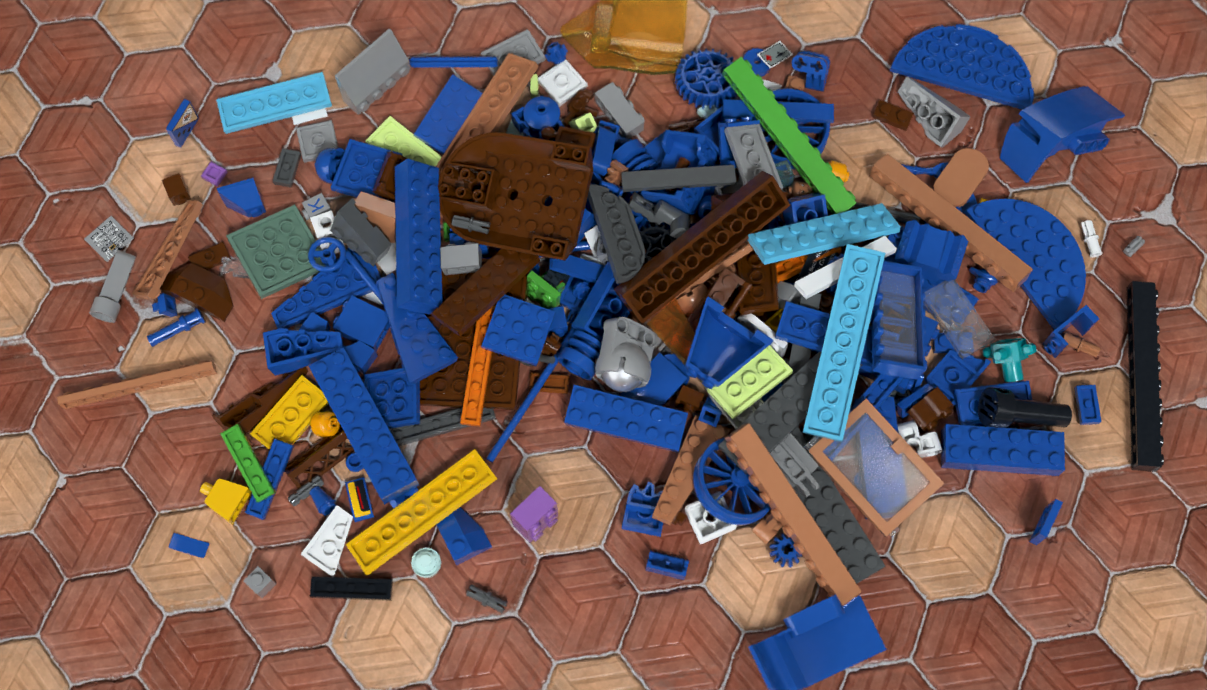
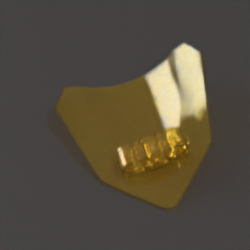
M600 0L563 25L560 32L562 37L593 68L616 69L650 75L676 73L684 47L687 0Z

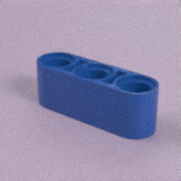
M598 126L594 131L596 138L592 148L593 172L605 176L608 172L607 169L611 165L616 133Z

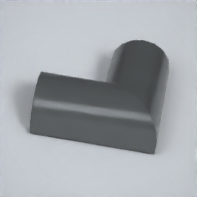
M663 200L658 201L654 207V216L670 225V235L677 239L690 229V215Z

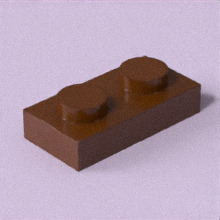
M880 100L872 118L906 131L914 113Z

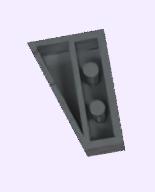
M352 198L338 210L330 231L336 238L346 243L351 250L358 253L365 262L370 263L374 267L388 253L391 242L377 226L373 228L366 219L368 217L365 212L361 214L354 204L356 202Z

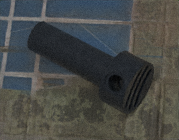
M988 387L982 392L978 403L979 420L982 425L987 427L1007 428L1012 422L1065 428L1072 419V410L1069 405L1018 399L1008 389Z

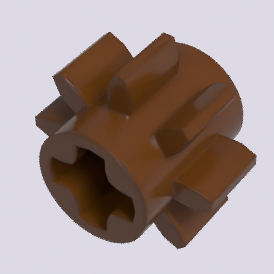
M555 333L550 334V336L547 335L541 354H551L554 356L562 345L558 342L560 337Z

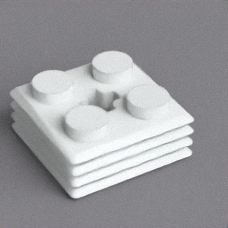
M719 491L711 496L716 500L722 493ZM724 497L717 501L718 504L729 510ZM699 500L685 506L684 511L700 544L729 533L737 527V525L725 523L717 518H714L713 522L706 520L707 514L710 513L702 506Z

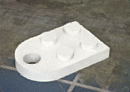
M753 314L740 315L737 318L738 323L751 332L755 333L758 329L774 341L770 346L781 358L784 357L788 343L776 339V333Z

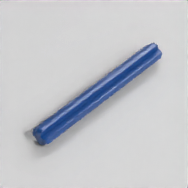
M496 56L411 57L410 65L411 67H497L498 59Z

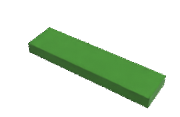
M236 424L220 433L257 503L275 494L276 491L240 424Z

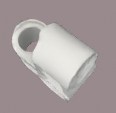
M914 420L897 424L898 433L910 446H914L917 449L916 453L921 458L943 452L937 432H930L920 436Z

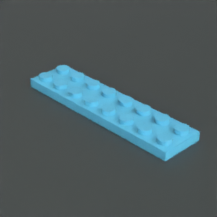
M883 203L748 234L747 241L762 263L766 265L899 233L901 226Z

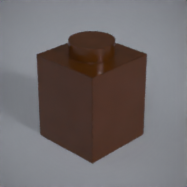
M180 173L162 179L168 198L173 206L182 205L191 199Z

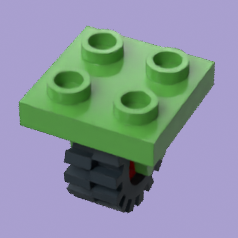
M549 269L540 277L531 271L527 275V296L532 301H537L541 307L547 309L560 307L561 292L565 289L564 286H566V282H568L571 276Z

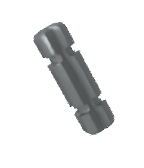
M316 475L311 479L312 482L308 481L296 491V494L293 493L288 497V501L292 506L298 505L301 499L307 498L314 487L324 485L320 476Z

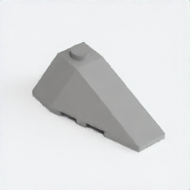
M909 76L905 78L898 90L907 107L916 116L917 122L924 128L927 137L941 148L962 132L971 117L956 105Z

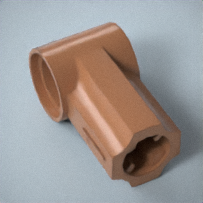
M770 514L766 519H762L752 532L767 545L778 534L783 525Z

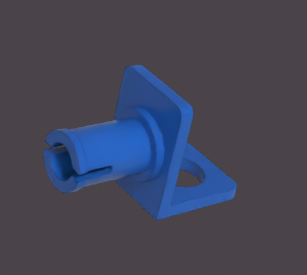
M600 120L598 126H608L611 128L608 130L616 133L614 148L616 146L620 147L632 140L619 136V125Z

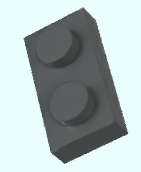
M282 148L273 178L275 185L292 188L301 158L299 151Z
M635 192L631 195L628 204L634 212L645 216L651 223H658L660 226L663 221L654 216L655 205Z

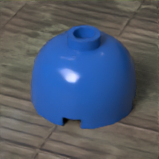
M336 147L326 148L319 153L315 161V170L322 181L332 184L344 155V149Z

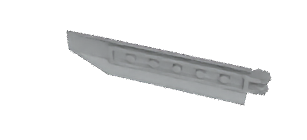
M708 393L714 404L735 428L739 427L764 403L760 398L740 415L732 419ZM790 434L770 455L792 488L796 486L804 497H808L810 493L802 481L806 479L808 484L814 490H817L819 484L811 474L819 465L796 438Z

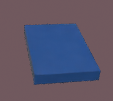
M659 352L651 361V376L647 385L628 392H622L620 395L663 406L688 378Z

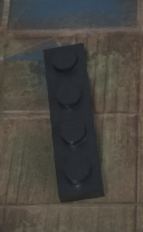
M312 576L310 597L392 601L393 580Z

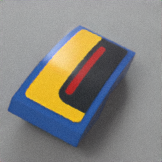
M365 478L345 482L354 522L373 518L374 514Z

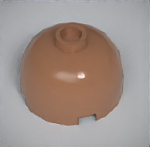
M702 283L672 302L679 314L689 317L708 289Z

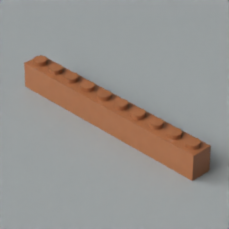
M888 153L873 165L869 177L874 182L881 185L889 194H892L930 226L945 231L951 230L955 236L964 235L968 240L965 254L999 280L1006 288L1014 292L1028 279L1033 270L1030 266Z
M750 423L742 425L725 437L727 448L731 453H735L739 466L747 471L749 481L754 487L757 486L761 492V499L766 504H769L772 509L771 514L776 520L781 522L783 532L786 536L791 537L795 550L803 555L805 565L810 571L815 573L817 576L816 581L822 588H825L828 593L827 597L829 598L837 594L842 606H844L862 591Z

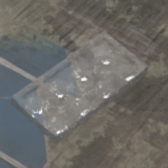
M955 280L944 281L924 292L925 298L923 303L935 321L939 322V327L961 359L995 341V337Z

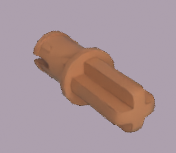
M1067 332L1063 335L1068 346L1076 349L1077 352L1080 350L1093 357L1098 356L1100 347L1084 341L1083 337L1078 338Z

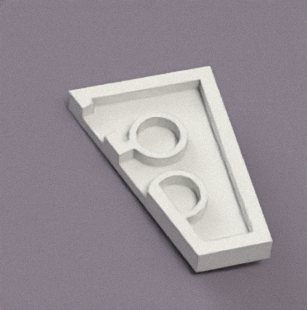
M336 506L301 555L334 577L353 516L339 506Z

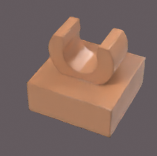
M613 160L611 161L610 168L607 169L608 174L605 180L622 186L621 172H628L629 169L619 161Z

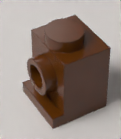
M683 385L675 402V408L678 409L679 406H682L683 410L693 413V411L696 413L698 411L701 412L706 402L703 400L704 393Z

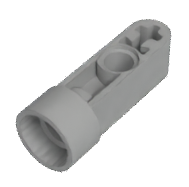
M117 250L99 297H95L89 311L91 316L109 323L116 321L121 309L119 302L135 263V255Z

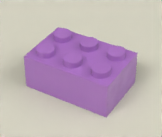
M539 486L510 513L513 527L529 543L533 540L536 542L544 534L542 531L547 526L551 528L558 521L557 503Z

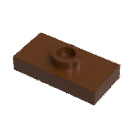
M224 242L188 257L190 263L206 270L231 260Z

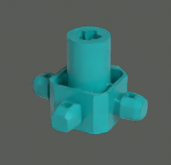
M1025 338L1004 339L990 344V347L984 348L983 356L985 358H993V363L995 364L1001 363L1004 382H1015L1024 379L1021 361L1028 358V355L1036 353L1037 350L1036 345L1026 343Z

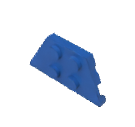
M950 350L926 377L925 381L933 390L938 387L951 403L955 405L953 390L970 388L991 361L988 359H977L972 355H963Z

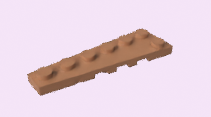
M189 200L132 292V295L136 298L154 300L160 295V288L196 218L201 213L203 204L198 200Z
M695 415L652 518L668 525L672 524L694 489L693 472L698 459L713 442L727 437L731 429L717 424V427L699 421V416ZM709 456L705 462V466H709L712 462V459Z

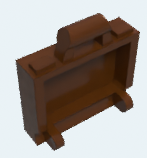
M392 151L388 152L372 192L395 203V166L407 158Z

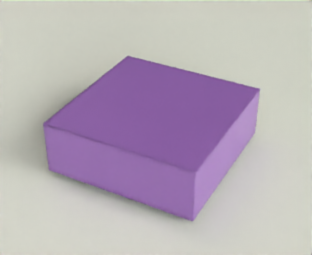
M210 162L201 177L218 187L228 172L221 166Z

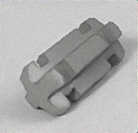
M1137 236L1125 247L1123 253L1131 257L1145 243V240L1141 236Z

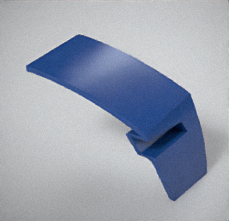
M1087 86L1053 95L1020 111L1019 115L1022 119L1010 125L1004 139L1000 159L1023 181L1029 183L1042 163L1058 151L1069 149L1074 155L1102 150L1109 142V138L1101 132L1108 121L1124 118L1125 114Z
M837 594L783 619L787 627L786 630L749 646L750 652L769 690H803L887 650L861 596L853 598L842 606Z

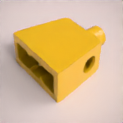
M220 478L214 486L204 482L200 488V492L207 496L204 503L231 525L234 524L252 494L249 488Z

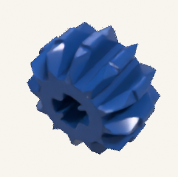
M781 534L780 539L777 537L773 539L775 544H770V548L774 551L770 552V556H776L773 561L774 563L780 560V567L783 568L785 562H787L788 567L791 568L793 562L795 564L800 562L798 557H803V555L795 550L791 537L786 539V536ZM785 547H788V551H791L788 555L784 554L785 550H782Z

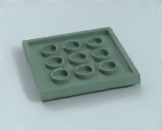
M295 205L226 235L227 240L261 299L320 272L312 267L308 259L309 249L316 240ZM318 246L315 251H322V250H321L320 247ZM314 257L317 264L325 266L320 257Z

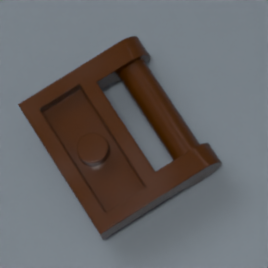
M724 268L704 298V301H706L707 297H710L724 307L722 311L724 314L733 319L736 315V310L748 292L753 290L754 286ZM738 284L741 285L742 289L729 309L725 308L724 305Z

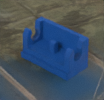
M650 551L646 571L685 580L689 560Z

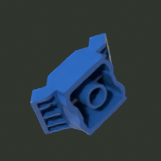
M916 220L906 222L894 260L900 264L922 267L924 279L938 283L939 279L945 281L956 280L968 240L964 235L955 236L951 230L937 229L929 224L920 225Z

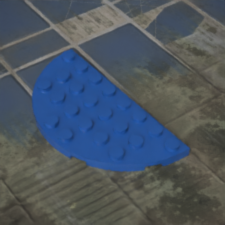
M956 24V26L944 27L942 25L925 30L910 39L898 52L890 69V72L909 76L1021 110L1033 104L1034 90L1030 80L1031 75L1022 57L1010 44L1007 45L998 39L999 36L979 27Z
M1015 199L984 201L965 210L964 213L969 219L1033 269L1028 279L1021 285V288L1054 330L1075 314L1084 295L1086 285L1085 264L1075 238L1060 220L1039 206Z

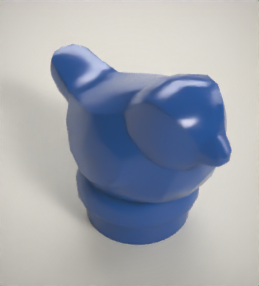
M973 267L969 269L976 277L973 287L978 292L986 293L991 286L996 285L999 281L985 269H975Z

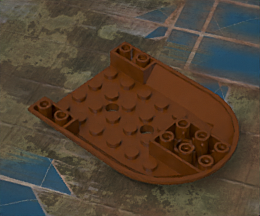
M489 132L474 136L462 143L450 155L442 169L438 183L441 214L452 231L469 242L565 261L577 245L593 175L591 147L499 132ZM517 190V198L515 200H511V193ZM551 196L553 199L552 204L546 206L545 199ZM453 216L474 217L476 220L490 222V227L482 226V228L490 229L489 233L485 234L473 230L469 232L468 229L455 227L452 225Z

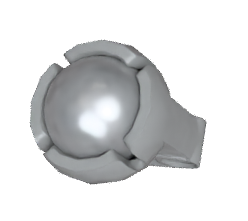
M626 317L607 319L603 324L604 334L600 354L595 365L597 378L604 381L611 389L619 392H628L635 388L645 387L651 376V359L653 348L657 342L656 334L646 326Z

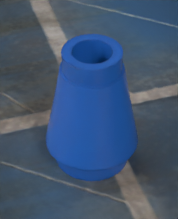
M319 486L311 489L309 494L318 512L324 516L331 514L336 507L335 500Z

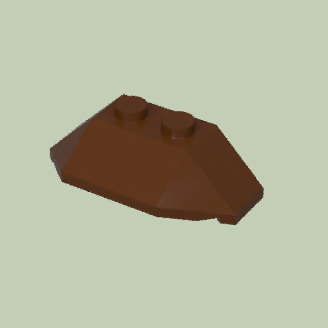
M193 263L168 273L160 288L161 292L194 308H199L200 311L225 322L234 307L226 280Z

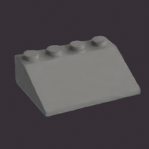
M388 29L339 71L335 78L343 102L359 115L361 112H365L375 100H379L386 90L394 87L396 82L401 77H405L411 68L409 60L392 30Z

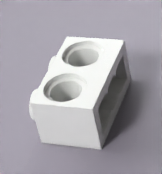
M332 210L310 218L317 239L324 237L338 239L330 231L335 219ZM331 223L329 227H323L324 224ZM321 244V250L328 249L331 244ZM338 247L334 250L335 254L340 252Z

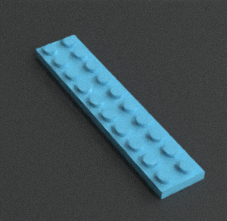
M849 244L846 245L803 433L839 442L843 441L885 252Z

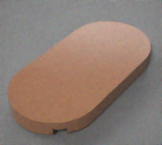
M966 148L959 150L935 181L933 190L954 207H962L967 203L986 176L989 169L987 158L975 149Z

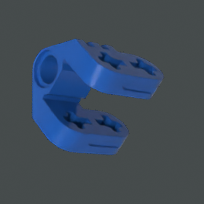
M807 50L799 51L792 59V67L797 71L807 73L805 88L823 92L829 72L830 58L822 53Z

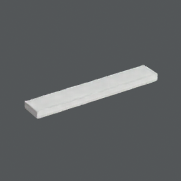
M886 236L863 247L885 252L884 258L894 254L897 250ZM844 257L796 281L794 287L805 299H808L838 283Z

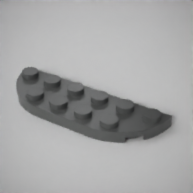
M590 184L588 199L616 284L629 281L639 272L645 259L644 244L632 210L621 196L617 197L609 192L610 189Z

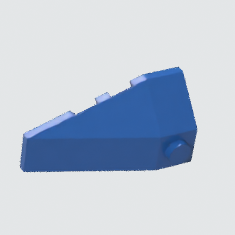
M287 328L263 332L267 368L275 376L313 364L343 348L340 332H311L301 329L297 331Z
M461 507L436 524L456 566L492 548L483 528Z

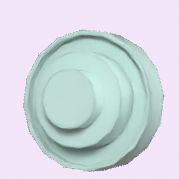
M432 548L419 549L412 557V569L416 575L422 578L433 577L441 568L440 556Z

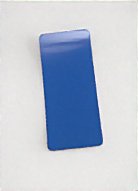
M177 533L173 534L169 544L171 549L201 558L205 557L209 547L207 542Z

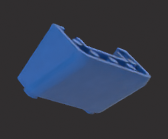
M667 130L661 140V147L666 154L659 170L675 169L680 157L690 161L688 168L714 166L716 163L717 152L705 134ZM683 187L676 189L672 193L665 189L641 191V195L653 203L657 204L659 200H663L688 215H694L706 187Z

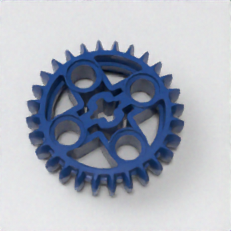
M705 48L704 52L698 49V53L692 51L691 56L686 54L685 59H681L675 71L676 90L679 91V96H683V101L689 100V105L695 103V108L700 105L704 109L706 105L709 106L710 110L713 105L717 109L719 104L723 106V99H735L736 92L722 76L723 70L733 63V57L727 58V53L722 55L721 50L717 53L714 51V48L712 51H708Z

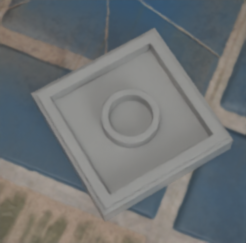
M332 120L296 128L304 163L316 160L319 153L326 148H338Z

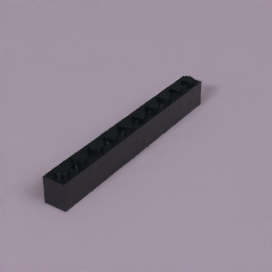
M1132 281L1126 288L1132 470L1156 472L1164 464V455L1161 454L1163 436L1160 429L1163 425V419L1160 417L1162 399L1159 398V391L1161 390V380H1159L1161 363L1158 361L1160 344L1157 343V336L1159 335V325H1157L1159 309L1156 307L1158 290L1153 282Z

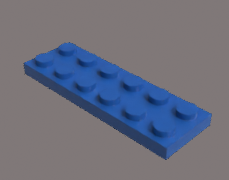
M786 301L775 338L822 352L830 314ZM872 326L868 327L860 363L872 367ZM884 330L883 340L898 343L899 334Z

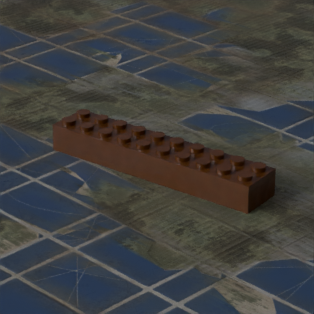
M761 171L644 264L632 279L614 288V291L633 318L643 324L747 241L748 234L758 232L790 206L789 201L775 178Z

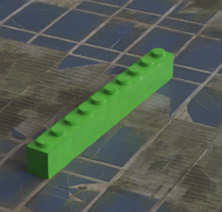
M741 56L723 70L722 76L755 118L760 120L762 127L811 187L812 191L825 194L827 210L831 215L846 212L853 208L856 204V198L853 193L845 189L842 179L838 176L836 177L832 172L831 165L823 161L819 150L816 147H812L809 143L808 136L804 132H800L797 128V122L793 118H789L785 107L781 103L778 104L774 93L764 86L761 76L753 72L750 62L744 60Z

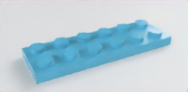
M323 72L216 99L225 134L332 106Z

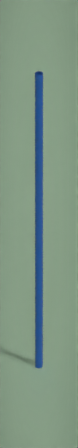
M646 217L639 224V231L642 226L646 228L650 223ZM573 327L554 355V364L548 363L486 459L493 463L559 362L557 357L564 347H569L568 340L572 338V334L576 331Z

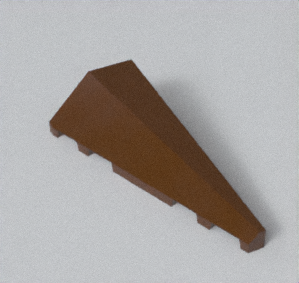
M306 367L295 370L290 375L287 373L282 375L283 379L275 384L270 382L246 395L238 404L234 405L232 403L228 405L229 410L220 415L216 412L212 417L224 430L240 424L246 435L276 405L300 376H305L308 373Z

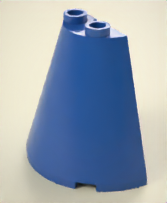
M707 297L685 365L687 367L686 373L690 377L699 378L703 381L702 384L705 387L712 389L713 387H719L767 348L774 340L758 329L755 333L751 332L722 312L724 309L722 305Z

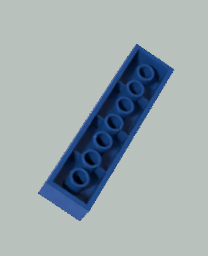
M407 158L395 166L397 307L430 315L442 304L439 168Z
M344 347L309 365L312 374L383 504L385 505L419 486L414 473Z

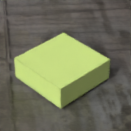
M534 74L530 80L531 99L538 97L537 74Z

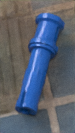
M196 308L194 312L186 316L182 315L178 321L148 335L147 339L150 345L154 347L158 343L180 332L190 331L192 327L200 323L204 324L206 321L199 308Z

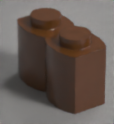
M936 387L908 411V414L924 432L926 430L931 431L938 425L937 421L942 417L945 419L953 413L954 405Z

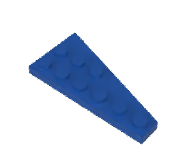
M350 248L346 250V252L350 251L375 283L381 279L376 265L373 267L370 263L365 262L358 253ZM345 258L344 263L338 269L331 272L320 271L312 278L310 283L301 287L297 294L291 299L288 298L271 314L278 329L290 328L304 322L311 312L320 315L343 305L346 300L350 299L351 295L359 298L373 291Z
M391 273L377 280L378 293L384 305L387 320L390 323V330L398 355H400L403 371L407 376L408 386L457 362L458 357L424 313L397 307L396 276Z

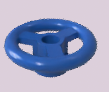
M332 237L318 239L311 245L308 252L310 264L321 272H331L338 269L346 258L344 245L338 239ZM323 243H332L328 249L315 251ZM337 247L340 250V258L338 261L334 253V250ZM314 257H320L325 266L317 264Z

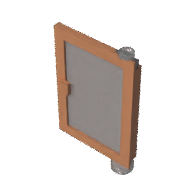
M867 398L849 413L842 442L815 436L804 446L817 464L885 537L888 535L893 537L900 530L898 526L944 484Z

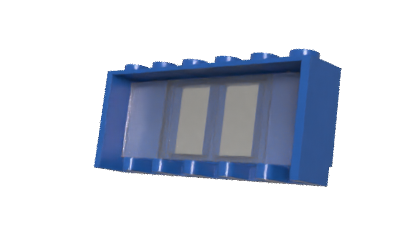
M888 261L883 262L871 314L873 372L917 380L927 369V361L925 360L927 344L924 343L926 326H924L925 309H923L925 293L922 289L924 283L922 267Z

